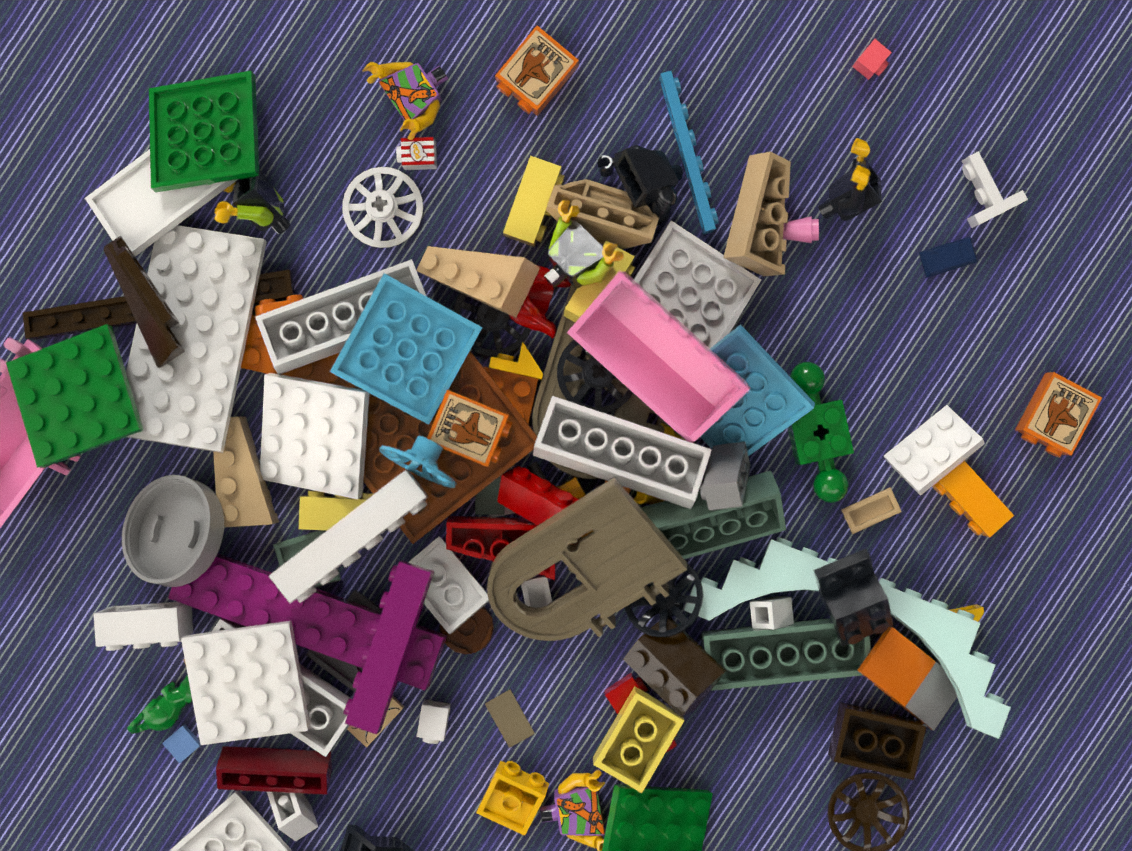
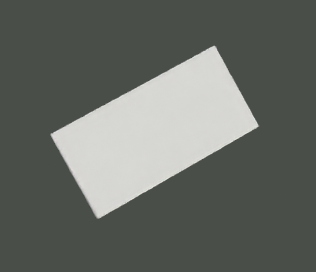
M149 149L85 197V200L111 239L115 240L122 236L133 254L137 256L237 180L155 193L151 189Z

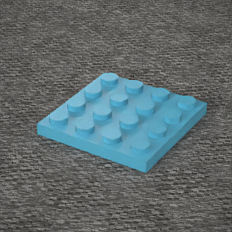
M383 273L330 372L429 425L482 327Z
M741 324L710 348L740 375L750 387V390L700 436L711 449L714 445L745 442L748 456H750L814 409L815 403Z

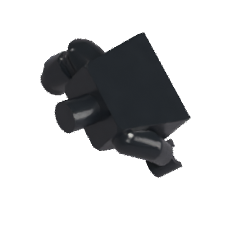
M633 145L615 153L613 158L607 155L599 157L598 167H602L600 169L601 176L608 177L612 175L615 168L635 208L653 203L650 210L659 217L657 226L668 219L671 206L677 202L674 188L683 177V170L680 165H670L665 153L662 151L649 150L639 145Z

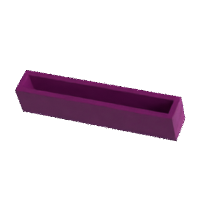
M400 561L398 566L394 565L389 575V581L392 582L389 592H384L380 602V608H383L380 619H375L370 634L374 635L371 646H366L361 661L365 662L362 673L357 672L352 688L356 689L353 699H348L343 714L347 715L345 724L376 735L382 730L435 571L405 561Z

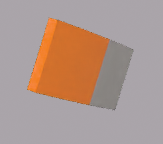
M889 627L881 635L857 670L891 697L894 702L933 731L957 698L955 689L942 666L893 627Z

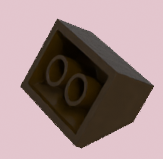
M668 616L667 630L679 626L670 616ZM659 621L650 629L659 631ZM685 631L670 637L660 638L643 634L623 658L680 717L696 710L726 672Z

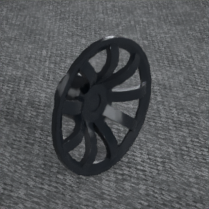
M460 293L454 306V312L460 315V309L462 308L477 313V318L471 320V322L482 327L471 350L485 356H498V353L508 354L515 351L522 345V342L526 341L532 329L525 327L521 335L508 324V320L511 319L509 314L484 303L478 307L463 302L466 295ZM504 329L517 341L503 348L499 330ZM488 331L493 332L496 350L480 347Z
M571 341L562 352L557 366L558 385L564 397L569 402L602 413L612 412L620 408L630 399L633 392L628 388L624 396H622L612 384V380L617 378L588 351H586L589 358L587 361H583L570 354L579 345L577 341ZM568 360L581 367L582 372L563 376L565 361ZM583 379L585 384L573 397L565 383ZM590 387L595 388V407L579 402ZM606 387L617 402L602 407V388Z
M687 564L686 570L689 575L683 578L676 586L674 585V578L667 582L669 596L664 597L660 593L656 596V603L654 605H651L646 598H640L625 607L629 620L637 629L653 637H670L686 630L695 621L703 603V586L696 571L689 564ZM694 582L697 597L682 596L683 589L688 584ZM684 603L695 604L693 612L687 619L681 612ZM638 606H652L640 620L636 618L632 608ZM657 614H660L659 631L645 626ZM668 616H676L682 624L667 630Z

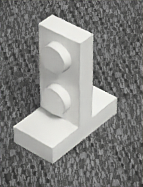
M979 151L962 160L964 165L962 166L963 173L975 186L976 199L981 205L984 204L986 208L967 218L971 228L1028 200L1023 190L1003 200Z

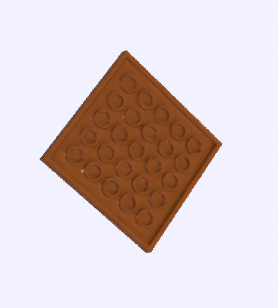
M469 351L448 390L511 415L509 421L513 422L507 438L502 436L498 447H501L502 451L497 463L491 462L489 467L448 450H442L436 461L438 470L456 482L455 488L436 484L410 472L429 496L425 500L428 505L415 515H412L411 512L403 517L405 523L399 527L412 544L534 450L538 437L471 351ZM352 383L349 386H347L351 388L361 389ZM369 393L364 483L373 494L406 470L385 457L379 451L380 447L388 446L402 452L411 450L418 436L428 437L440 406L428 425ZM412 460L406 462L405 464L409 466ZM420 464L416 470L422 472V465Z

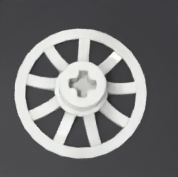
M389 167L371 168L359 174L349 184L343 199V216L348 229L361 242L373 247L390 248L405 242L415 233L423 215L422 196L414 181L403 172ZM381 174L397 176L387 191L383 190ZM374 175L376 190L370 192L360 182ZM403 181L413 191L412 194L396 198L394 196ZM355 188L367 198L366 203L349 204ZM416 200V216L398 209V205ZM366 210V216L354 226L349 211ZM394 216L412 222L410 228L403 235L393 220ZM372 220L375 221L373 240L360 233ZM383 222L388 223L396 239L380 241Z

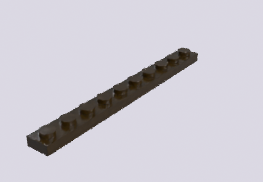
M290 270L260 274L254 305L259 304V301L264 299L280 301L286 300V297L290 295H295L292 272ZM125 296L22 312L25 339L30 341L87 332L106 324L112 327L137 324Z

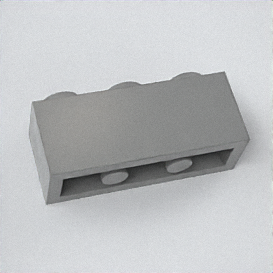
M737 442L714 445L707 463L708 468L704 472V483L700 485L702 500H707L709 510L742 507L751 466L746 443Z

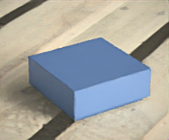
M185 724L162 743L179 764L201 746L198 738Z

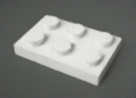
M946 405L886 453L884 458L921 496L985 443L982 437Z
M440 536L408 562L435 571L424 604L449 634H452L489 602L488 593L454 552L446 549V543Z

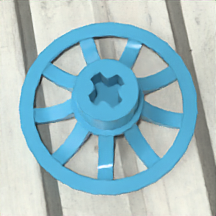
M418 436L411 450L405 452L388 446H381L379 449L385 457L422 478L448 488H455L456 482L451 477L438 470L436 461L443 448L427 438ZM412 460L409 466L405 464L406 462ZM420 464L422 465V472L416 470Z

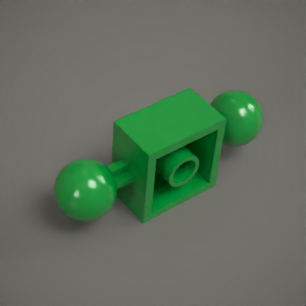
M802 362L794 367L790 377L815 403L814 409L788 427L795 464L803 465L817 462L819 473L814 479V492L822 501L834 503L845 497L849 484L845 474L835 468L833 458L854 453L842 400L821 403L819 392L825 383L824 372L815 363ZM817 425L824 429L821 439L813 434V431H816L818 428Z

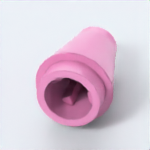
M812 216L788 221L784 224L783 239L805 243L819 241V219H812Z

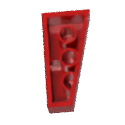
M449 516L446 524V549L475 558L494 561L501 550L537 527V525L525 518ZM555 564L539 574L555 580Z

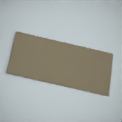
M511 690L485 703L509 748L535 734Z

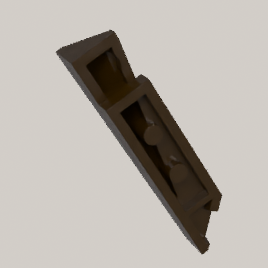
M119 236L104 246V252L155 364L161 368L185 352L171 330L172 327L180 322L122 236Z

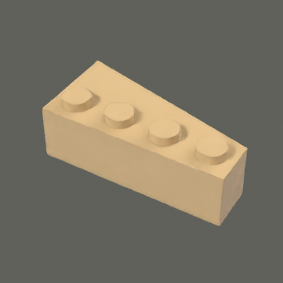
M771 151L749 156L723 257L762 276L785 275V265L782 264V252L786 251L787 241L783 240L784 224L788 222L785 198H789L790 161Z

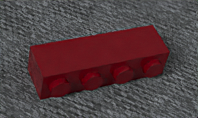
M223 746L216 766L217 789L327 794L332 774L331 751L325 757L318 751Z

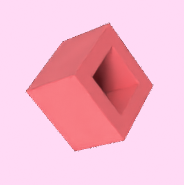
M874 39L852 67L868 80L874 73L880 76L890 64L886 59L892 52Z

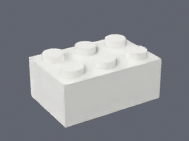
M180 602L111 606L94 613L96 647L106 646V650L111 651L123 649V646L133 644L134 649L150 647V644L161 642V647L178 645V642H182L181 638L183 636L193 633L192 607Z

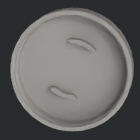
M168 475L158 478L141 490L126 514L122 529L123 554L132 572L146 582L166 587L183 586L200 577L214 561L223 538L224 515L218 497L207 485L180 475Z

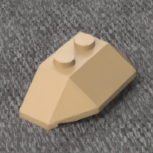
M587 179L570 182L565 185H554L546 210L557 222L559 217H563L558 212V206L560 202L567 200L570 201L568 211H570L572 205H577L580 210L579 214L576 217H571L570 220L572 222L576 220L601 244L608 241L617 244V247L620 249H626L652 242L659 217L655 213L653 214L647 205L635 208L626 191Z

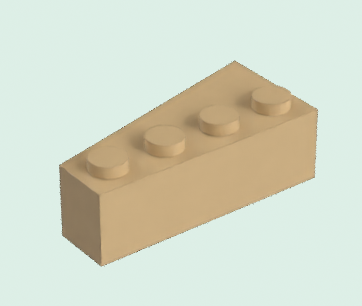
M428 246L416 271L435 282L516 318L540 267L523 257Z
M231 417L224 452L213 451L216 496L222 506L224 527L278 523L279 519L274 511L270 491L267 489L266 482L263 480L260 472V463L246 417Z

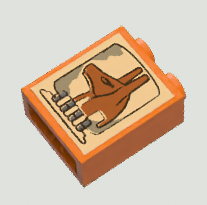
M536 26L495 75L496 82L498 83L496 87L507 97L513 95L519 100L517 105L527 114L533 112L538 116L577 70L579 60L539 26Z
M1055 372L1045 373L1015 430L1022 433L1021 438L1034 445L1039 442L1046 446L1045 451L1059 458L1061 455L1072 456L1102 397Z
M447 390L427 439L437 443L445 450L489 467L491 462L497 463L502 448L498 447L502 436L507 438L513 422L509 421L511 416L509 414Z

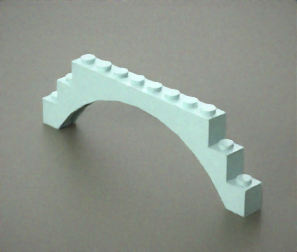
M780 537L776 541L771 539L759 569L754 568L756 563L740 557L739 561L733 560L721 590L717 588V582L703 577L701 581L703 586V603L698 616L710 621L744 601L770 593L796 590L819 591L814 570L837 560L828 558V561L817 558L819 553L803 547L802 551L792 548L793 543ZM880 578L879 582L888 597L891 616L918 636L937 658L955 689L966 725L999 739L1011 707L1003 704L1004 698L988 693L987 697H984L995 664L988 662L989 656L973 651L972 655L969 654L980 626V622L973 620L975 615L960 609L957 613L947 610L948 604L935 599H932L931 603L921 599L922 594L907 588L905 592L895 589V583ZM694 584L690 596L697 597L696 587ZM687 603L684 611L692 613L695 604Z

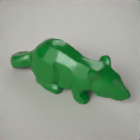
M186 675L177 688H175L176 683L174 681L167 684L161 690L164 696L159 695L156 699L154 698L131 722L127 730L131 734H136L148 729L162 731L172 727L178 720L182 708L187 703L192 702L188 675Z

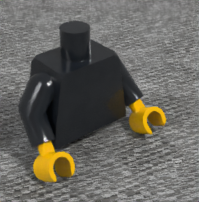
M856 138L853 142L851 153L858 155V157L853 159L851 170L829 186V199L818 206L820 213L825 219L837 213L843 221H848L882 202L881 179L868 161L864 160L870 153V147L862 139Z

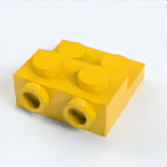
M500 760L476 813L525 836L546 796L549 783L539 773L533 772L529 774L522 771L516 762L507 761L505 763Z

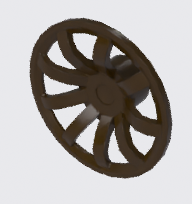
M873 772L858 773L843 780L832 793L828 803V823L836 839L851 851H886L896 845L904 836L910 819V808L903 790L889 777ZM862 779L878 780L871 794L865 792ZM855 782L858 790L857 795L851 798L842 793L848 785ZM885 783L897 793L889 799L878 800ZM837 798L850 805V810L834 814ZM901 801L902 817L883 811V808L893 806ZM853 819L849 830L842 836L835 822ZM881 819L900 824L898 831L892 838L879 822ZM860 826L863 827V847L849 841L856 834ZM872 826L877 829L886 841L885 843L871 847Z

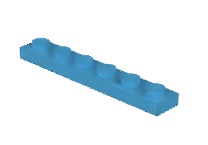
M667 71L660 74L659 81L704 235L714 232L716 229L715 224L719 223L715 208L710 209L708 198H711V192L708 183H703L700 172L704 171L703 163L700 156H695L693 146H696V139L693 130H688L685 121L689 119L686 104L680 103L678 94L682 93L679 79L678 77L673 78L672 71Z

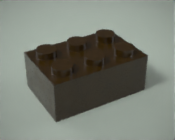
M840 702L828 755L833 762L914 780L926 726L917 719Z

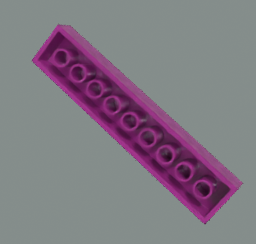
M218 553L212 564L200 577L186 585L172 587L168 598L246 627L292 620L296 645L360 668H364L365 662L361 661L363 652L367 645L371 646L374 635L370 634L376 618L380 619L382 614L380 611L316 589L317 591L301 603L298 600L289 603L269 577L272 572ZM416 625L398 681L424 691L429 688L447 635Z

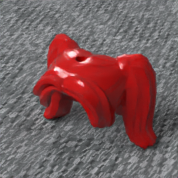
M538 266L540 269L517 317L509 316L521 326L546 333L551 338H555L556 326L545 317L554 292V288L544 278V275L550 269ZM565 279L557 287H570L571 283Z

